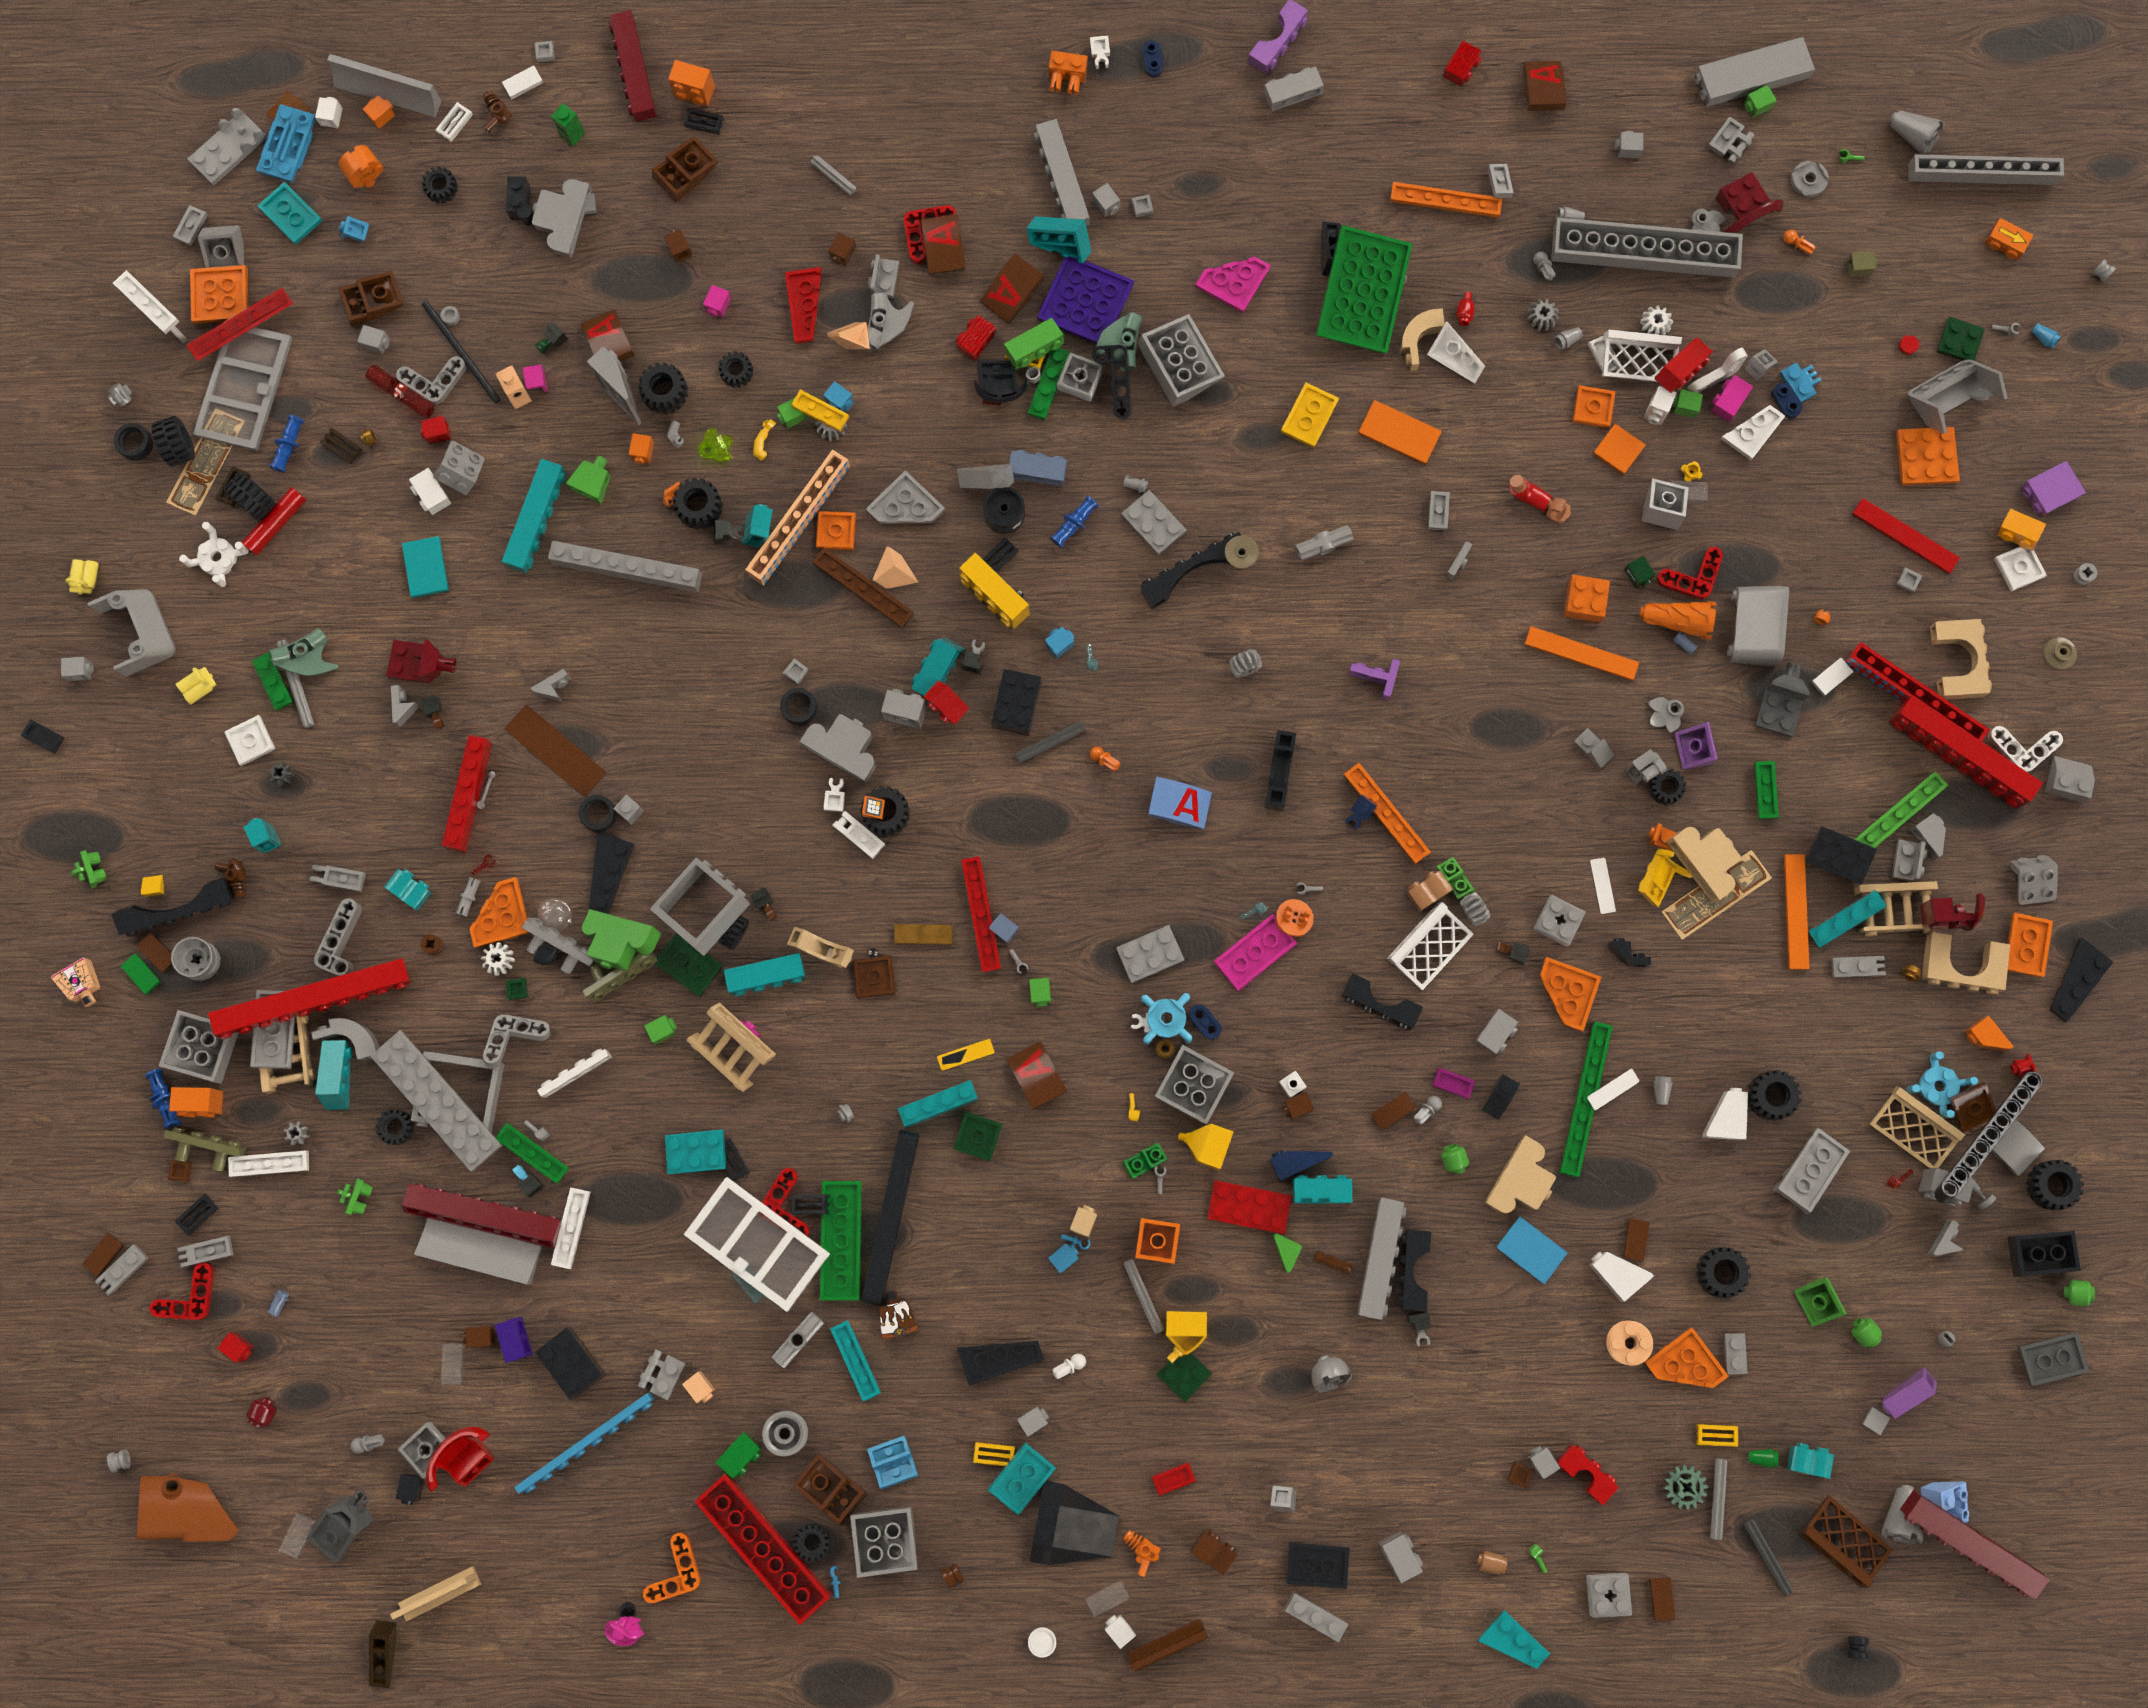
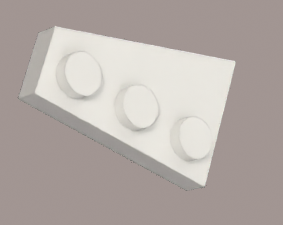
M1446 322L1427 355L1476 383L1485 365L1452 326Z
M1769 405L1731 432L1723 435L1721 440L1749 460H1752L1784 419L1785 415Z

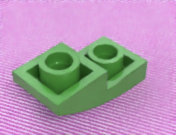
M1454 857L1437 866L1438 871H1441L1453 890L1451 892L1458 902L1468 894L1474 893V888L1465 877L1464 871Z

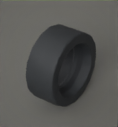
M124 424L114 435L115 448L129 460L138 461L144 459L153 448L154 441L152 435L140 424ZM139 432L144 437L143 444L135 451H127L123 446L125 438L130 433Z
M793 688L783 695L780 709L784 718L789 723L796 726L805 725L815 718L817 703L813 694L808 690ZM802 696L809 701L810 709L805 716L794 717L789 713L788 703L793 697Z
M602 795L587 797L579 808L580 821L588 830L593 832L609 830L617 819V812L613 809L615 805ZM594 803L605 804L609 810V816L602 824H593L587 818V810Z

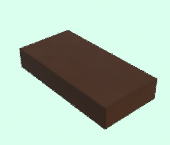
M150 932L136 945L161 973H165L173 965L171 961L172 953L153 933Z
M1628 1219L1623 1258L1644 1261L1649 1222Z
M107 1233L82 1265L96 1277H99L123 1248L124 1244L110 1233Z
M1649 1578L1654 1620L1675 1619L1671 1578Z

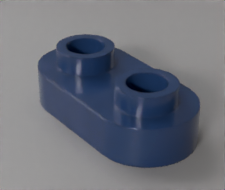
M1147 41L1142 47L1145 72L1148 76L1155 78L1163 72L1161 49L1157 42Z
M1779 383L1774 387L1772 398L1781 413L1788 419L1796 418L1800 414L1802 406L1792 388L1786 383ZM1780 390H1785L1786 394H1782ZM1790 405H1793L1795 407V410H1792L1790 408Z
M1195 1005L1190 1011L1191 1021L1205 1038L1209 1040L1218 1038L1222 1031L1220 1023L1205 1006ZM1201 1012L1203 1017L1199 1019L1195 1014ZM1214 1027L1215 1032L1212 1034L1209 1033L1208 1028Z

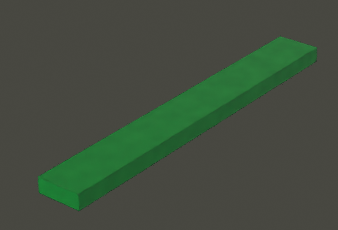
M1595 1021L1592 1023L1559 1173L1580 1177L1594 1114V1108L1587 1097L1599 1090L1613 1028L1611 1025Z

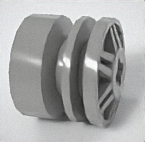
M188 937L175 945L171 961L174 969L179 974L194 981H204L217 973L221 957L214 945L198 937ZM197 957L201 958L199 964L196 963L198 961Z

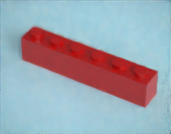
M468 735L442 841V846L447 850L466 853L492 743L487 738Z

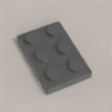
M2077 1332L2018 1346L2029 1386L2089 1372Z

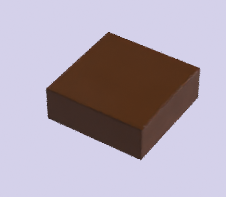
M171 1160L168 1180L189 1182L192 1162Z
M1514 1461L1507 1480L1527 1488L1534 1470Z

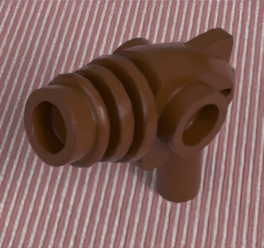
M491 90L483 94L484 102H486L489 111L487 115L489 122L484 127L488 133L498 123L506 124L512 116L504 103Z
M234 858L229 861V864L217 862L215 869L224 871V876L228 879V882L233 883L229 886H234V888H230L235 890L232 892L234 897L246 896V890H243L246 886H242L246 882H241L246 879V870L243 868V862Z

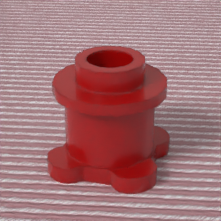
M2026 1054V1057L2023 1059L2012 1060L2010 1065L2013 1075H2017L2019 1078H2022L2028 1072L2037 1071L2030 1054Z

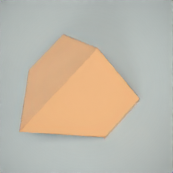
M854 322L827 333L830 339L845 349H870L866 322Z
M886 547L872 580L884 589L918 583L902 555L892 548Z

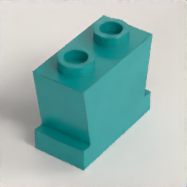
M763 504L753 506L746 515L742 544L757 548L764 544L769 538L773 509H769L768 506Z

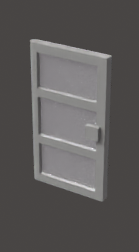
M254 327L219 349L192 435L258 451L293 338L290 335Z

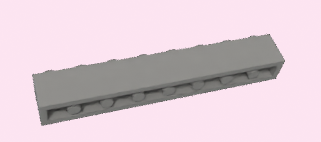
M1915 154L1908 164L1909 181L2057 185L2064 176V158Z
M552 541L548 556L552 565L695 593L699 592L702 579L700 570L696 568Z

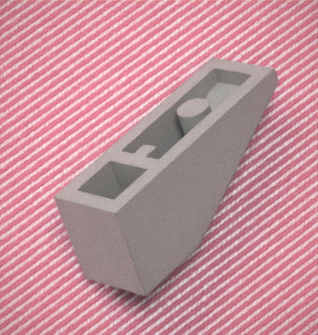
M1012 464L957 469L960 488L1009 487L1014 483Z

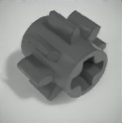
M280 761L279 765L272 764V770L268 771L273 776L270 781L273 783L277 781L279 786H282L285 782L290 784L289 780L294 776L290 772L292 767L290 765L285 766V763Z

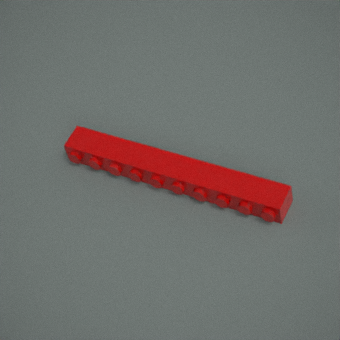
M401 958L209 1012L208 1016L214 1036L216 1038L220 1037L222 1040L232 1037V1034L240 1032V1034L251 1032V1028L258 1026L259 1028L269 1027L272 1022H287L291 1020V1017L297 1015L305 1017L310 1015L311 1011H326L332 1005L344 1006L349 1004L350 1000H365L371 994L382 995L392 988L400 990L406 988L407 984L411 982L405 961Z

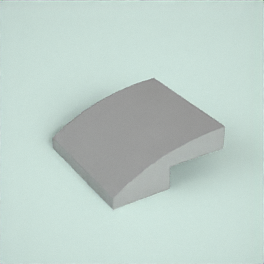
M2015 1119L1991 1151L1998 1160L2006 1164L2014 1175L2019 1176L2045 1148Z

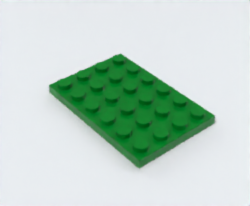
M1341 225L1315 336L1387 354L1413 243Z

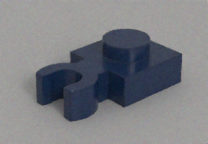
M1362 794L1350 809L1354 815L1349 816L1345 823L1349 824L1351 820H1355L1356 825L1353 829H1358L1361 826V819L1367 821L1378 805Z

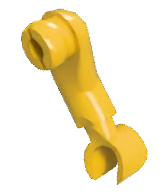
M772 419L763 422L762 426L764 428L760 430L754 440L753 455L759 460H763L767 456L763 447L769 430L776 424Z

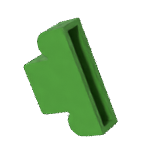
M589 909L582 925V931L593 940L587 955L599 963L600 966L607 969L613 967L624 971L627 970L635 951L642 955L650 954L655 949L661 935L653 926Z

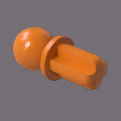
M1787 230L1783 235V240L1786 244H1795L1794 249L1799 248L1809 255L1816 248L1815 245L1803 239L1804 236L1800 239L1795 230Z
M1093 747L1090 750V758L1095 762H1099V765L1106 766L1112 771L1119 769L1120 762L1111 757L1109 752H1104L1101 747Z

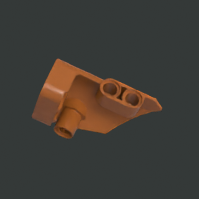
M170 1473L166 1476H141L137 1540L230 1541L239 1531L219 1503L208 1483L181 1478L177 1473ZM175 1481L178 1485L175 1488H169L167 1483Z

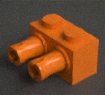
M1051 51L1049 62V78H1051L1049 90L1054 92L1056 86V92H1060L1062 79L1069 80L1067 93L1072 95L1074 89V95H1078L1080 82L1085 83L1088 56Z

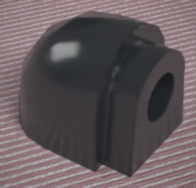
M545 941L535 955L533 962L540 965H550L559 957L558 952L560 949Z

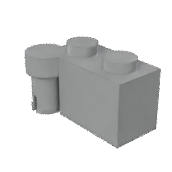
M1650 749L1631 762L1625 771L1637 785L1643 780L1648 782L1658 774L1662 775L1667 771V767L1660 756Z

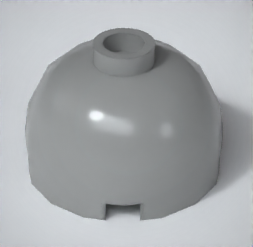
M1329 1355L1320 1357L1318 1363L1314 1365L1311 1371L1314 1389L1321 1393L1339 1388L1337 1384L1342 1381L1346 1384L1352 1378L1347 1364L1342 1359L1329 1357Z

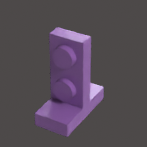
M1393 659L1388 673L1382 668L1375 667L1372 669L1363 663H1352L1349 675L1384 684L1385 687L1381 699L1389 701L1400 661Z

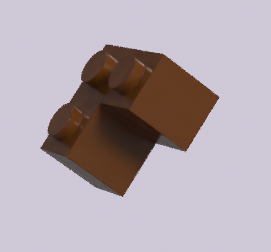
M1203 1530L1190 1548V1551L1206 1565H1210L1220 1574L1224 1575L1237 1557V1554L1234 1552L1236 1548L1228 1542H1225V1544L1219 1541L1220 1537L1212 1530L1208 1532Z

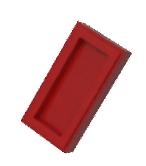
M1189 1462L1151 1476L1159 1496L1196 1482Z

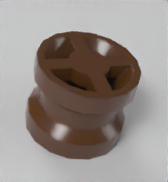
M429 934L422 938L421 948L430 955H437L443 950V942L439 937Z
M956 1563L952 1564L948 1569L944 1568L941 1570L948 1588L953 1587L957 1582L961 1583L964 1581Z

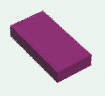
M1438 1067L1432 1086L1469 1100L1475 1080Z

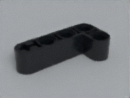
M1122 345L1097 346L1092 351L1093 360L1100 364L1111 363L1114 414L1120 419H1127L1132 413L1129 352ZM1117 349L1124 350L1123 358L1117 359L1115 357ZM1099 350H1104L1106 353L1103 360H1098L1096 357ZM1120 367L1125 369V375L1122 378L1116 376V370ZM1121 386L1126 388V394L1123 397L1117 395V389ZM1117 399H1127V403L1123 402L1124 408H1127V412H1124L1123 416L1118 412V409H1121V403H1117Z

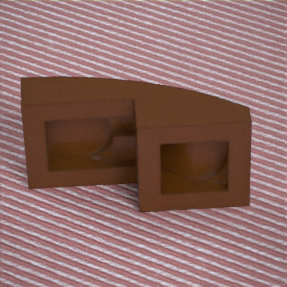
M1405 1092L1371 1115L1380 1129L1384 1130L1417 1108L1407 1092Z

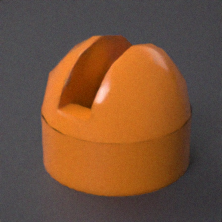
M1824 609L1817 611L1813 620L1820 625L1826 626L1831 616L1829 611L1825 613L1823 612Z

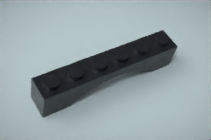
M1240 532L1226 535L1223 541L1210 544L1205 551H1197L1191 555L1192 558L1186 561L1183 559L1177 562L1174 568L1162 570L1156 578L1152 579L1151 577L1143 581L1140 591L1151 610L1167 602L1176 584L1191 571L1210 564H1230L1225 556V547L1232 538L1240 536ZM1243 551L1238 552L1241 556L1245 555Z
M226 877L205 884L193 900L180 907L168 910H152L132 905L116 910L111 915L119 936L126 934L128 937L137 934V930L142 928L145 931L157 927L156 924L163 922L164 925L175 922V918L178 917L186 919L194 916L193 913L200 911L201 914L209 912L213 906L219 905V908L228 906L235 897L232 894L233 890L230 889L232 888L229 886L230 882H228Z

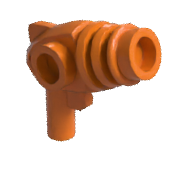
M1129 1530L1123 1537L1125 1544L1130 1542L1128 1544L1129 1547L1133 1545L1131 1550L1135 1548L1136 1561L1141 1564L1138 1575L1145 1577L1150 1562L1159 1560L1161 1548L1153 1545L1147 1538L1141 1540V1535L1139 1537V1534L1134 1536L1135 1532Z

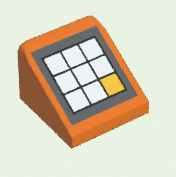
M865 796L862 811L863 817L882 819L885 800Z

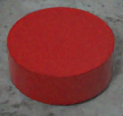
M1912 335L1904 336L1899 342V350L1905 355H1912L1919 348L1918 339Z

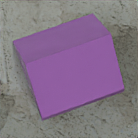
M1709 722L1675 733L1683 770L1712 765L1717 760Z

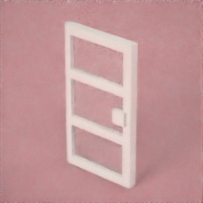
M728 1177L724 1179L684 1233L686 1237L787 1312L830 1255L829 1252Z

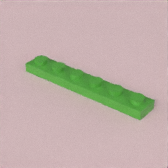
M1936 771L1933 772L1854 840L1875 848L1943 791L1948 784Z

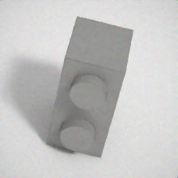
M1498 1009L1484 1027L1475 1043L1493 1056L1497 1052L1501 1054L1507 1046L1504 1042L1508 1036L1512 1038L1518 1030L1515 1027L1518 1022Z

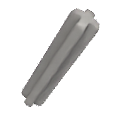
M819 156L812 158L811 164L848 195L854 194L856 186Z

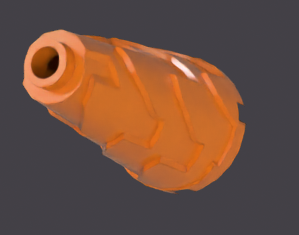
M1716 602L1645 604V607H1641L1639 618H1643V622L1646 624L1666 627L1671 630L1701 637L1702 639L1711 640L1712 635H1707V633L1713 632L1716 609H1711V607H1716Z

